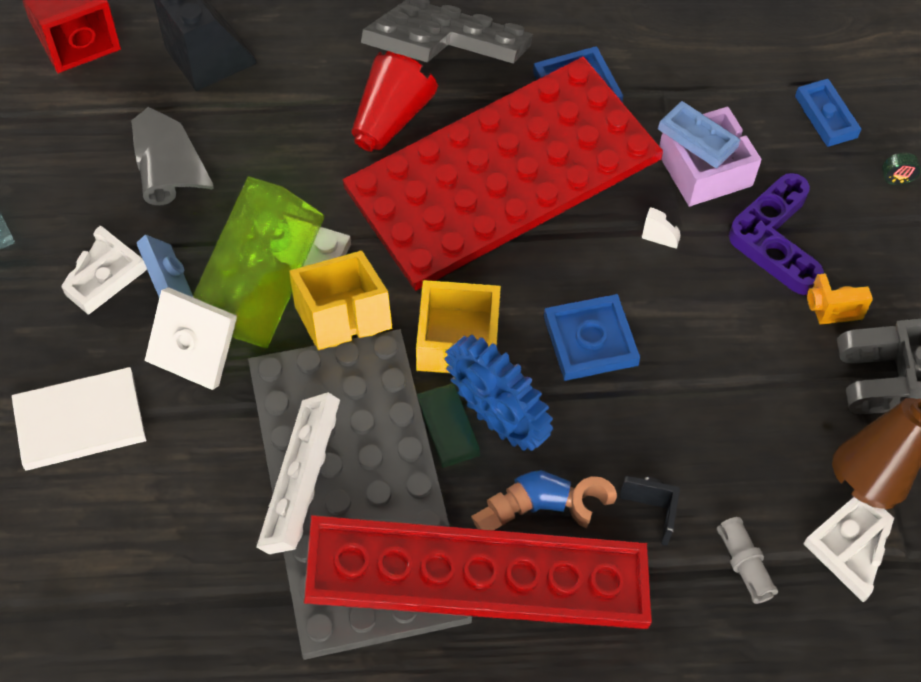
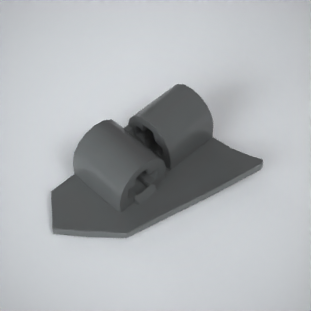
M149 107L131 120L135 156L141 173L143 198L147 203L165 205L172 202L176 197L175 187L214 189V185L180 122Z

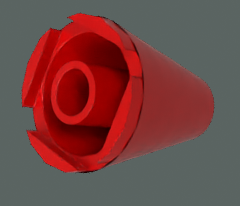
M380 51L376 55L351 131L355 137L354 142L363 150L372 152L373 149L382 150L436 94L438 89L436 79L432 74L427 79L420 72L422 65L416 60L387 51L385 55H382Z

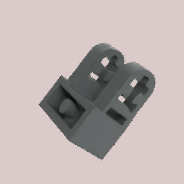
M921 319L897 321L896 326L850 330L837 338L839 356L843 362L895 361L898 378L863 380L849 385L846 388L849 411L855 414L885 413L906 398L921 399Z

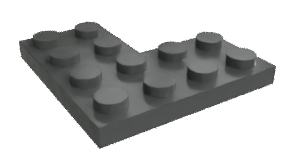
M405 0L364 28L361 43L424 62H429L446 46L451 45L514 64L531 46L533 34L525 32V28L518 24L506 23L501 25L492 22L493 19L486 15L474 14L470 16L463 14L461 9L455 6L443 5L438 7L431 5L429 0Z

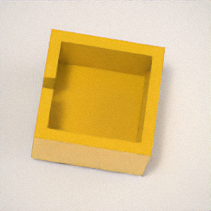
M363 251L289 270L295 308L318 350L336 347L342 343L352 341L351 336L355 334L362 338L392 329L388 290Z
M423 280L416 344L417 371L449 373L446 370V367L449 366L445 361V357L448 356L446 351L463 336L468 338L470 335H474L477 340L483 337L488 346L492 343L497 346L501 286Z

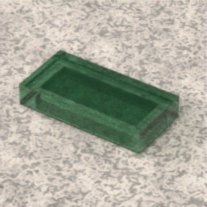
M454 383L417 394L422 416L442 468L480 456L479 445Z

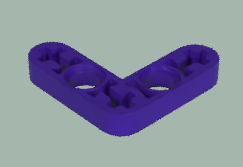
M790 173L780 177L735 218L729 232V239L735 248L797 294L807 295L808 290L813 288L817 274H824L823 268L814 258L776 231L803 206L810 190L809 183L803 176ZM793 189L797 191L787 196L786 201L783 199L785 191L790 192ZM772 207L778 211L779 215L777 217H767L761 212L760 208ZM754 222L756 224V227L754 229L753 234L747 233L746 235H743L741 231L747 232L752 227ZM771 248L779 249L784 253L785 258L774 260L767 255L766 250ZM793 261L795 264H791L790 269H787L790 262ZM805 273H807V274H809V275L811 276V278H810V277H806V278L802 279V278L799 277V275L802 276V275H804Z

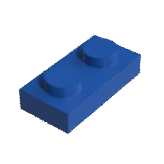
M829 79L797 88L795 98L827 147L859 137L861 127Z

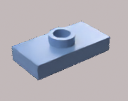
M683 101L660 121L658 130L716 169L738 148L741 140Z
M145 234L137 241V247L159 299L161 290L168 287L193 297L183 274L184 267L176 258L171 245Z

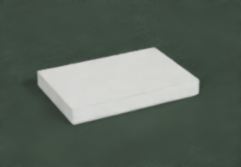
M131 367L12 395L21 461L25 471L146 441Z

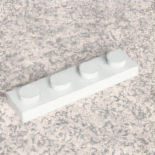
M329 392L302 400L257 544V548L268 554L294 550L302 537L303 523L309 504L314 497L315 483L320 467L325 460L326 446L330 433L336 423V413L340 400Z

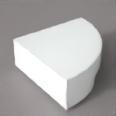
M650 207L642 238L677 249L680 240V230L677 226L673 227L666 220L667 215Z

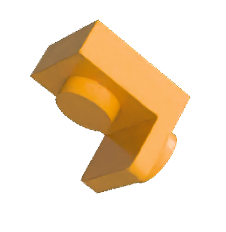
M825 273L817 274L813 288H810L807 294L809 308L815 311L820 325L862 320L873 300L869 286L858 288L845 286L832 291Z

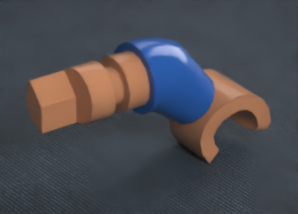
M542 470L531 471L514 479L515 484L506 489V495L500 492L487 499L488 507L472 515L471 518L477 529L495 530L513 520L515 512H518L520 515L529 510L534 513L540 509L564 512L565 507H568L572 518L578 525L587 528L592 512L584 507L582 499L587 496H594L603 505L614 504L617 493L615 487L608 480L601 477L583 479L577 484L576 488L570 487L571 481Z

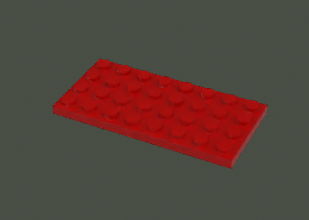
M583 56L342 180L344 188L413 289L417 291L422 288L423 280L436 281L656 163L662 159L663 150Z

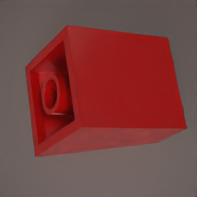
M22 0L28 19L57 73L121 50L107 0Z

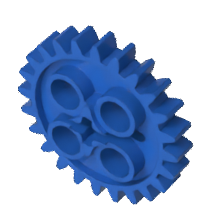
M470 335L468 338L463 336L446 351L448 356L445 357V361L449 364L446 370L454 376L450 380L458 386L459 391L457 393L468 401L466 405L468 408L475 409L479 420L484 419L487 422L488 428L491 431L494 429L498 433L501 440L507 437L513 447L518 444L524 451L527 448L533 451L551 436L550 432L553 430L550 422L553 418L545 412L549 409V406L540 401L539 397L542 393L530 385L533 380L521 374V366L519 364L513 365L506 352L501 355L494 343L488 346L483 337L477 340L474 335Z

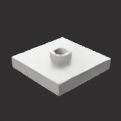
M165 288L161 290L145 361L213 390L220 384L237 316L172 288Z

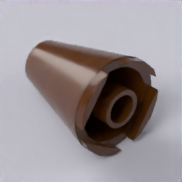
M904 399L841 444L833 454L832 467L836 478L841 484L846 480L855 489L851 495L857 500L871 507L887 510L907 498L921 467V399Z

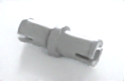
M733 517L722 522V526H718L717 531L732 557L730 564L735 572L740 573L753 603L758 604L770 600L774 597L773 595L778 594V589L772 582L762 562L764 555L761 549L753 545L740 517Z

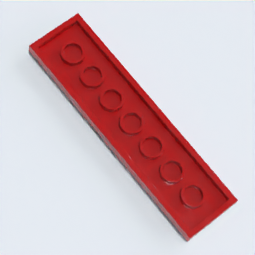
M311 515L304 593L305 604L648 629L652 623L647 543Z

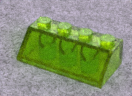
M248 176L193 294V298L236 315L237 319L232 334L233 338L268 349L292 293L289 270L304 266L325 218L324 214L286 188Z

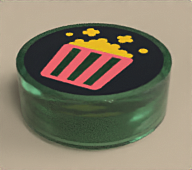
M910 153L893 155L882 165L884 179L892 185L909 183L915 180L921 173L918 158Z

